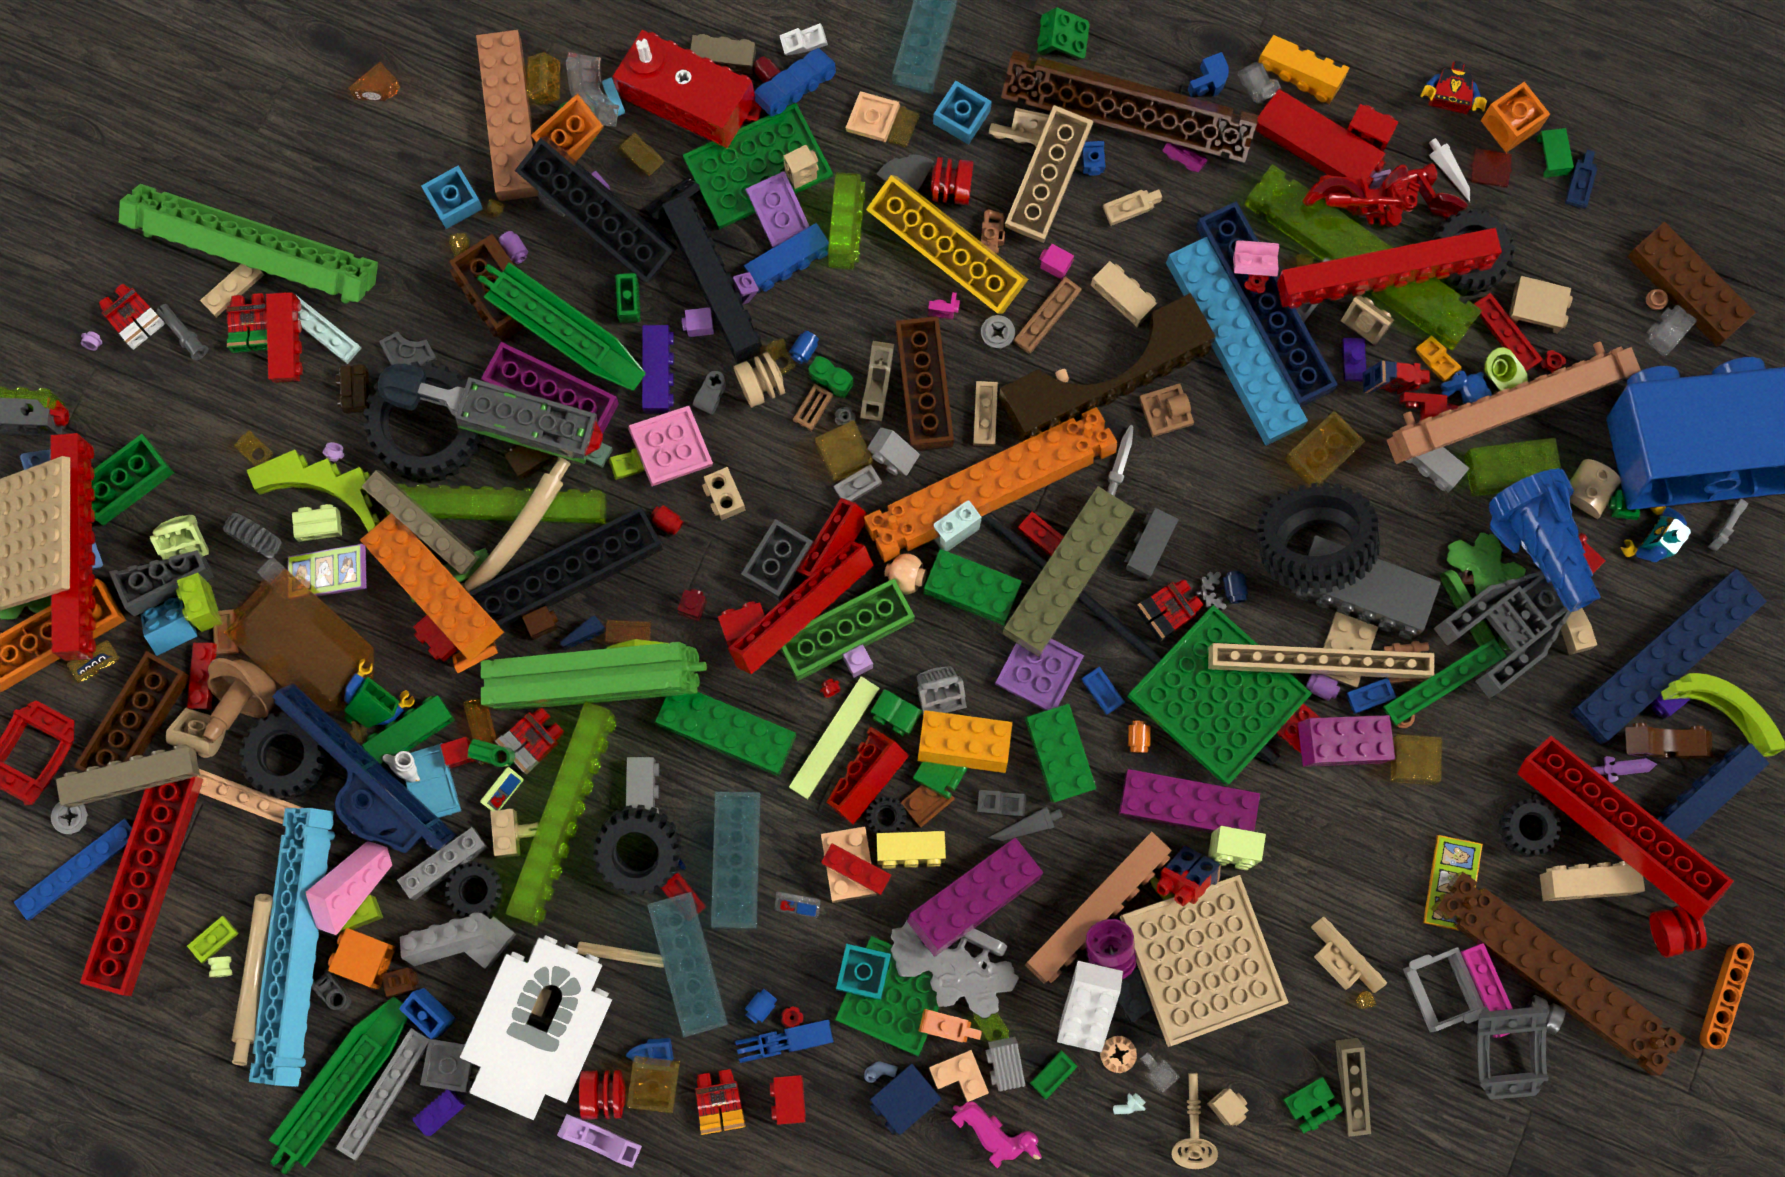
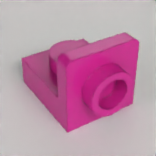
M952 292L951 304L939 299L929 301L928 316L953 319L954 312L958 313L960 300H956L957 293Z

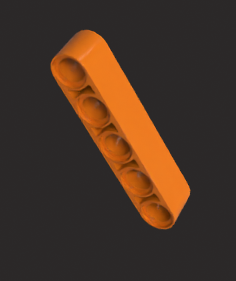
M1746 943L1731 945L1726 951L1699 1037L1700 1044L1706 1049H1720L1727 1043L1754 958L1753 948ZM1738 948L1743 951L1744 956L1742 960L1737 956ZM1732 969L1737 974V978L1735 981L1732 980L1730 977V971ZM1725 990L1730 994L1729 1002L1723 998ZM1718 1012L1722 1013L1724 1017L1722 1023L1717 1021L1716 1015ZM1712 1033L1715 1034L1717 1038V1042L1715 1045H1713L1709 1039Z

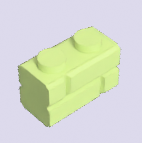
M321 505L320 509L312 510L310 507L299 508L298 512H292L294 537L298 542L342 536L340 511L333 507V505Z

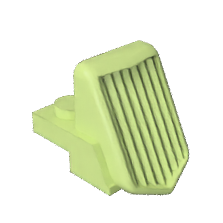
M194 515L174 517L155 528L153 536H150L157 554L161 555L163 560L196 550L203 556L209 555V549L197 526V520Z

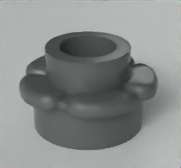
M849 407L839 408L835 412V422L841 427H850L856 419L855 413Z

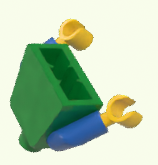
M365 658L359 661V672L353 675L346 686L344 697L346 702L344 708L346 712L345 719L350 724L358 721L366 728L374 725H387L404 711V707L413 706L414 697L412 696L409 700H405L409 696V692L405 690L400 694L401 701L399 702L398 699L368 676L364 679L363 676L372 671V663L367 669H364L362 665L365 662Z

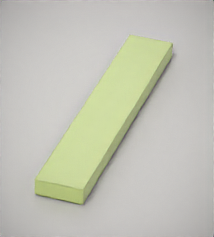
M860 677L790 784V789L807 800L809 799L878 693L879 687Z

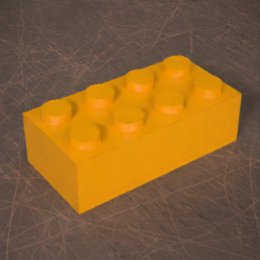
M924 710L917 761L1006 773L1012 722Z

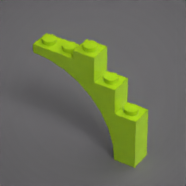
M293 450L247 470L254 490L259 495L276 489L292 487L310 488L328 493L350 506L360 516L368 532L380 523L377 514H372L370 507L373 504L368 492L362 488V485L369 479L370 475L368 471L364 473L360 467L341 475L336 463L332 464L328 458L308 466L305 456Z

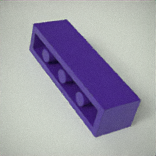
M643 325L642 369L646 373L642 378V408L644 414H665L670 412V407H674V394H670V386H674V373H670V365H674V353H670V345H674V332H670L669 325Z

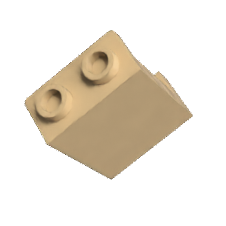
M1520 276L1515 283L1508 316L1515 324L1518 320L1554 328L1553 333L1558 334L1562 328L1566 327L1568 322L1566 310L1570 308L1573 297L1570 296L1571 288Z

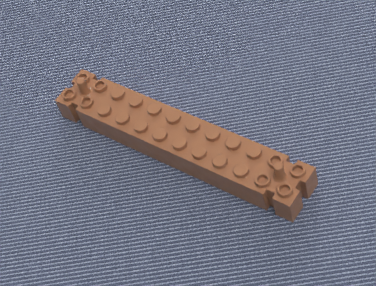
M1597 342L1593 344L1597 356L1592 357L1590 360L1580 361L1571 367L1561 368L1552 374L1542 375L1533 381H1526L1516 385L1514 388H1507L1497 392L1495 395L1480 398L1476 402L1466 403L1452 411L1451 409L1433 418L1428 417L1416 423L1411 411L1404 413L1403 416L1407 426L1393 432V437L1387 440L1395 463L1404 462L1622 381L1641 371L1632 347L1623 350L1621 346L1609 351V353H1605L1602 343Z

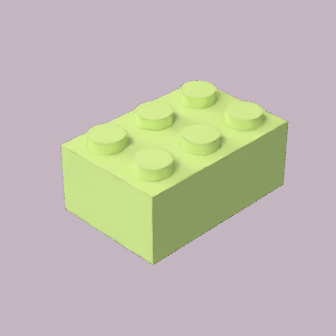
M1220 826L1211 834L1208 858L1220 863L1221 866L1235 864L1236 869L1248 870V868H1252L1262 861L1266 834Z

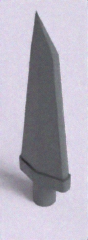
M1044 807L988 838L1004 841L1054 828L1053 821L1063 816L1060 809L1049 813L1048 808Z

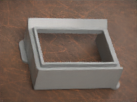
M1458 947L1434 957L1425 955L1411 961L1409 967L1403 968L1430 1032L1439 1031L1463 1020L1465 1023H1471L1479 1019L1484 1006ZM1448 958L1470 1010L1438 1022L1416 970Z

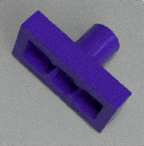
M1343 338L1344 382L1363 381V372L1366 371L1365 338Z

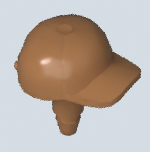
M218 658L209 664L208 672L210 677L207 681L208 688L220 702L210 715L211 721L207 724L202 737L205 741L214 743L223 734L225 729L228 730L239 713L255 718L267 717L276 704L272 696L277 689L275 682L253 663L241 659L231 661Z

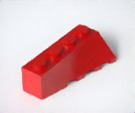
M871 726L867 731L869 736L865 743L861 742L857 748L859 751L854 761H850L846 767V776L840 778L826 802L841 817L852 824L860 818L865 809L909 757L894 740Z

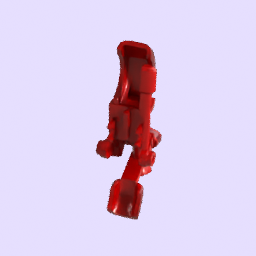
M1433 163L1424 166L1422 169L1408 170L1404 164L1399 165L1381 183L1380 188L1369 189L1365 177L1352 179L1351 177L1324 175L1320 177V181L1307 192L1303 199V203L1308 207L1321 199H1325L1326 204L1330 207H1343L1352 215L1366 216L1369 225H1373V218H1377L1380 221V226L1385 224L1390 228L1398 226L1401 222L1403 210L1411 212L1417 205L1418 191L1427 205H1429L1432 214L1445 219L1452 214L1456 215L1458 211L1465 210L1469 206L1455 195L1435 193L1431 187L1437 179V170Z

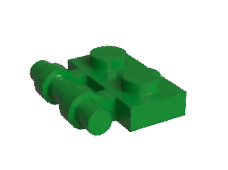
M1323 1077L1283 1099L1294 1120L1303 1116L1306 1121L1299 1125L1303 1134L1310 1130L1318 1129V1125L1327 1120L1332 1121L1336 1118L1337 1114L1343 1111L1338 1103L1332 1107L1327 1103V1101L1334 1098V1095ZM1320 1106L1323 1112L1312 1117L1310 1111Z

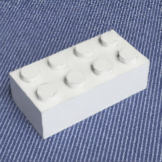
M1081 961L1077 962L1060 1021L1058 1043L1102 1053L1121 991L1123 971Z

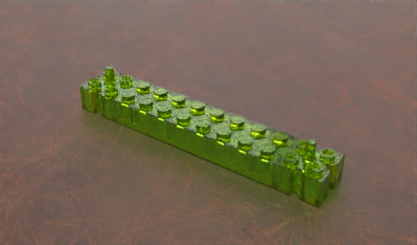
M1273 164L1262 177L1260 184L1257 183L1248 195L1244 204L1256 214H1259L1260 211L1267 214L1266 221L1322 260L1326 257L1336 260L1392 248L1335 207L1328 206L1324 199L1315 202L1312 206H1306L1303 203V199L1309 189L1295 179H1292L1291 182L1286 180V173ZM1436 277L1428 278L1429 280L1423 283L1408 282L1407 285L1395 288L1394 285L1388 286L1385 290L1379 292L1368 290L1369 293L1432 336L1434 332L1441 336L1439 342L1452 351L1482 312L1479 307L1469 300L1466 304L1458 300L1461 295Z

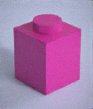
M1051 244L1049 249L1045 248L1040 255V268L1063 280L1073 263L1074 255Z

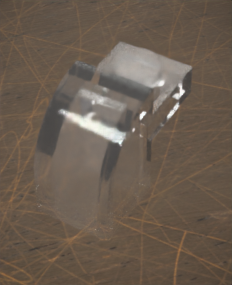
M1254 62L1237 72L1244 89L1257 104L1274 96L1275 91L1281 88L1278 80L1269 79L1262 63Z

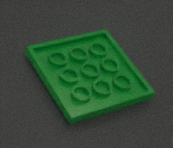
M871 936L866 947L867 949L891 954L881 1000L846 993L835 1020L919 1057L928 1035L919 1031L923 1011L927 1009L938 1012L939 1009L936 1000L937 992L932 989L930 984L933 974L928 970L915 977L900 976L896 968V961L892 957L891 948L893 945Z

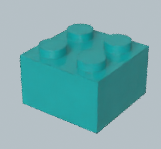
M846 944L836 990L881 1000L891 954Z

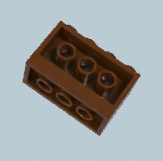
M491 234L450 260L449 263L452 269L449 271L459 288H462L470 304H473L481 320L488 326L494 338L499 337L504 342L524 329L525 326L484 298L490 288L481 283L477 277L479 275L485 276L492 283H495L498 277L489 273L485 266L490 264L502 273L508 262L513 264L497 239Z

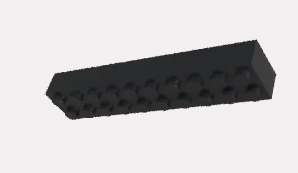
M641 506L468 593L498 626L504 630L522 621V616L544 606L548 608L662 551L663 548Z

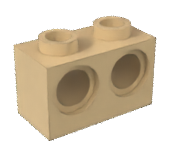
M807 145L784 155L785 173L794 189L817 179V170L819 168L816 162H818V158L813 150H809Z
M728 467L704 476L705 484L702 487L706 496L711 495L714 503L710 505L715 516L719 515L721 520L746 511ZM716 481L724 483L721 489L712 487ZM730 500L733 504L730 508L721 507L722 502Z

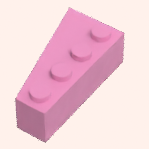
M367 841L305 892L317 929L334 935L338 934L391 868L392 862L387 847Z

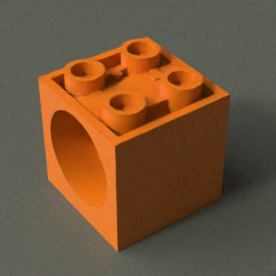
M1523 82L1493 102L1487 109L1481 122L1507 153L1537 133L1550 113L1528 85Z
M346 928L345 932L342 931L338 937L337 944L339 946L336 953H332L329 958L328 966L330 967L328 971L368 987L380 989L383 982L381 974L387 972L397 947Z

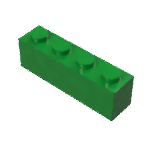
M438 695L425 699L422 702L423 705L419 708L408 710L404 713V718L398 722L396 720L390 722L381 733L370 735L366 739L367 742L363 744L365 750L383 767H386L388 764L382 759L385 754L396 756L401 751L408 752L454 722L455 718Z

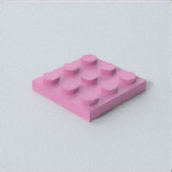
M689 406L629 425L628 427L651 486L713 465Z

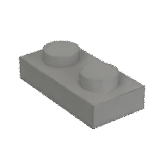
M870 464L836 484L834 489L840 499L843 498L853 502L880 486L882 481Z

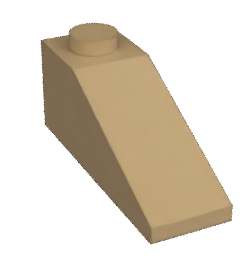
M1583 608L1571 612L1566 623L1561 627L1569 655L1587 651L1597 646L1592 626Z

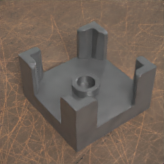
M429 1039L420 1085L469 1092L472 1081H469L472 1063L460 1058L465 1045Z

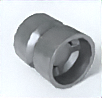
M1534 995L1526 1008H1531L1532 1002L1546 1008L1549 1012L1548 1016H1546L1547 1032L1555 1035L1563 1023L1566 1009L1555 1003L1548 1005L1547 1000Z

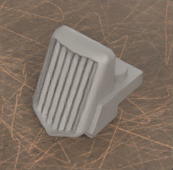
M951 666L933 668L917 675L919 684L917 689L923 716L924 710L948 713L967 708L963 680L960 676H957Z

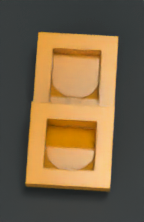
M1430 336L1416 348V352L1443 382H1447L1452 379L1456 372L1461 371V366L1446 353L1447 349L1433 336Z

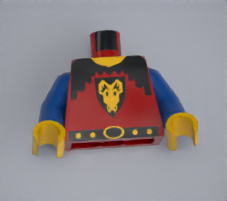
M1460 61L1453 62L1451 69L1445 68L1441 74H1435L1425 84L1420 95L1422 98L1423 96L1430 98L1428 106L1467 114L1471 107L1473 111L1476 108H1481L1482 111H1485L1487 100L1481 97L1476 83L1473 82V75L1463 72L1465 64Z

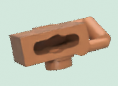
M988 209L984 212L981 242L997 254L999 252L998 246L1004 245L1003 213ZM989 218L997 220L999 223H990Z

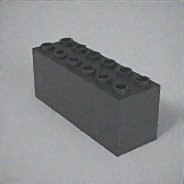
M1315 535L1309 543L1305 555H1328L1338 552L1346 546ZM1377 558L1376 564H1372V570L1370 572L1365 571L1363 579L1360 580L1355 577L1356 583L1350 586L1346 582L1344 583V589L1339 590L1337 586H1333V592L1326 593V588H1320V593H1314L1313 588H1309L1308 593L1301 592V587L1298 586L1296 590L1291 591V593L1296 594L1295 597L1298 599L1315 601L1319 607L1326 609L1331 607L1336 609L1338 613L1345 614L1346 616H1355L1359 621L1361 620L1367 624L1371 622L1378 625V628L1383 631L1391 632L1392 630L1399 633L1400 637L1411 640L1424 631L1441 582Z

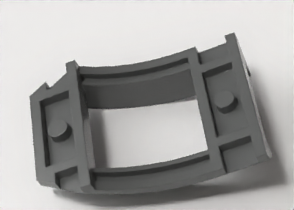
M1532 1002L1531 1008L1489 1011L1486 1006L1480 1013L1477 1034L1478 1076L1480 1087L1485 1090L1490 1100L1536 1096L1541 1090L1540 1085L1544 1081H1548L1549 1077L1546 1067V1016H1548L1549 1012L1546 1008ZM1529 1032L1532 1073L1491 1076L1489 1058L1490 1035Z

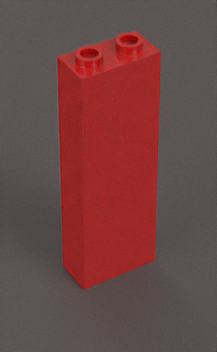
M1278 89L1258 116L1255 131L1327 175L1351 177L1352 179L1365 177L1369 188L1374 180L1372 178L1376 172L1380 173L1386 164L1384 162L1386 153Z

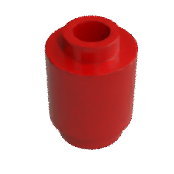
M662 505L661 508L657 506L650 515L653 518L651 523L667 534L676 535L684 523L680 519L681 516L665 505Z

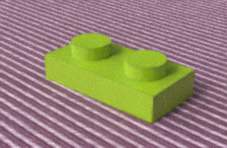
M222 916L187 947L200 963H205L239 933L226 917Z

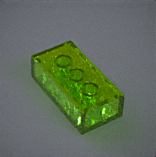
M836 172L828 248L830 268L854 270L855 262L859 263L861 223L863 222V203L865 201V182H861V174Z
M1555 438L1470 448L1464 455L1466 466L1470 468L1467 474L1471 496L1500 493L1505 488L1533 474L1550 469H1561Z

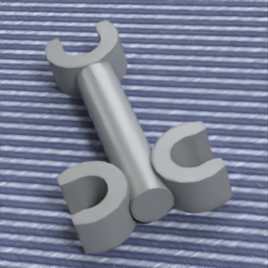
M1740 499L1738 504L1735 503L1730 516L1719 534L1713 537L1714 540L1708 548L1716 552L1723 544L1727 543L1728 537L1734 532L1733 526L1748 506L1746 501Z

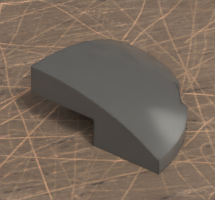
M908 154V157L900 159L895 157L891 159L876 174L885 181L888 180L890 175L898 176L918 192L934 161L922 155Z

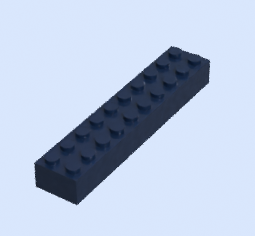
M1237 201L1200 218L1196 225L1197 232L1201 239L1208 238L1300 407L1332 393L1338 384L1296 308L1282 307L1277 286L1279 277L1269 276V280L1265 283V291L1258 293L1245 288V282L1249 278L1248 274L1234 273L1233 256L1236 241L1259 242Z
M1738 569L1733 570L1570 712L1599 744L1608 741L1660 696L1661 692L1669 687V683L1678 680L1767 602L1766 599Z

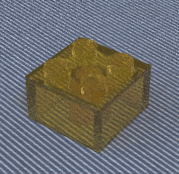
M854 420L815 438V446L833 482L856 473L870 464L873 465V458Z
M1400 734L1393 737L1395 760L1391 761V782L1436 785L1441 782L1442 737Z
M635 1056L632 1065L627 1108L673 1113L680 1061Z

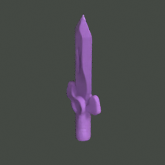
M1606 756L1604 757V766L1592 768L1600 775H1606L1607 780L1611 783L1619 779L1618 775L1649 772L1657 764L1645 758L1615 762L1614 765H1610L1609 763L1614 762L1615 758Z

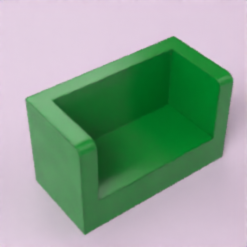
M1566 128L1541 131L1536 140L1537 143L1542 142L1547 165V169L1543 173L1544 178L1568 175L1574 166Z

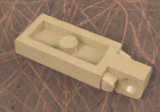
M1139 190L1104 204L1103 210L1110 226L1150 211L1154 208V204L1162 201V195L1160 190L1148 193L1147 190Z

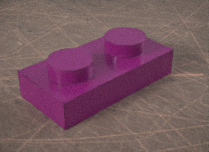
M1170 142L1163 149V152L1170 159L1178 160L1190 171L1199 172L1208 160L1188 147Z

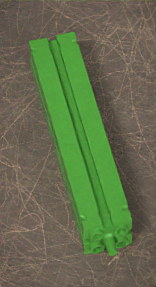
M681 642L495 659L494 661L484 660L481 661V679H484V687H481V705L493 707V709L507 711L510 709L518 710L697 694L700 680L698 674H694V672L706 671L707 664L706 662H699L697 649L686 646V644Z

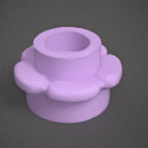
M89 331L87 334L83 333L81 335V345L86 349L96 351L98 346L102 345L100 336L95 332Z
M334 442L327 443L322 452L326 459L328 458L333 462L344 457L343 447Z

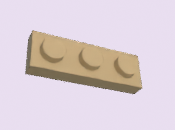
M240 264L200 301L215 317H218L227 309V306H230L231 296L242 295L264 274L259 269L249 268L244 264Z
M976 381L974 446L995 447L998 382Z

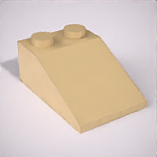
M1360 295L1354 298L1341 322L1375 346L1394 321L1387 311L1378 309L1370 299Z

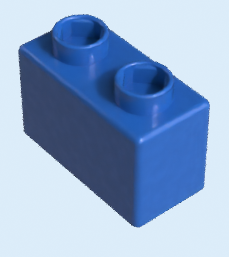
M1742 357L1717 366L1711 375L1680 378L1679 371L1675 367L1656 366L1641 370L1628 378L1626 388L1606 418L1627 509L1634 510L1785 494V367L1766 369L1762 359Z

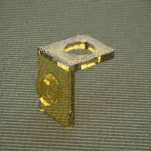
M784 338L775 340L765 347V352H768L775 362L779 357H785L788 360V365L785 368H779L781 375L796 367L786 349Z
M250 430L241 436L234 445L255 466L265 463L273 455V452ZM257 448H261L265 452L264 457L260 460H256L252 456L253 451Z
M353 721L351 722L353 729H350L351 736L363 747V744L367 742L368 728ZM374 725L379 728V733L384 731L383 725Z

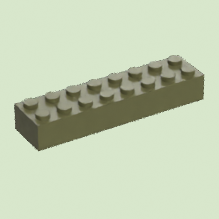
M1097 486L1004 627L1002 634L1040 657L1124 529L1135 509Z

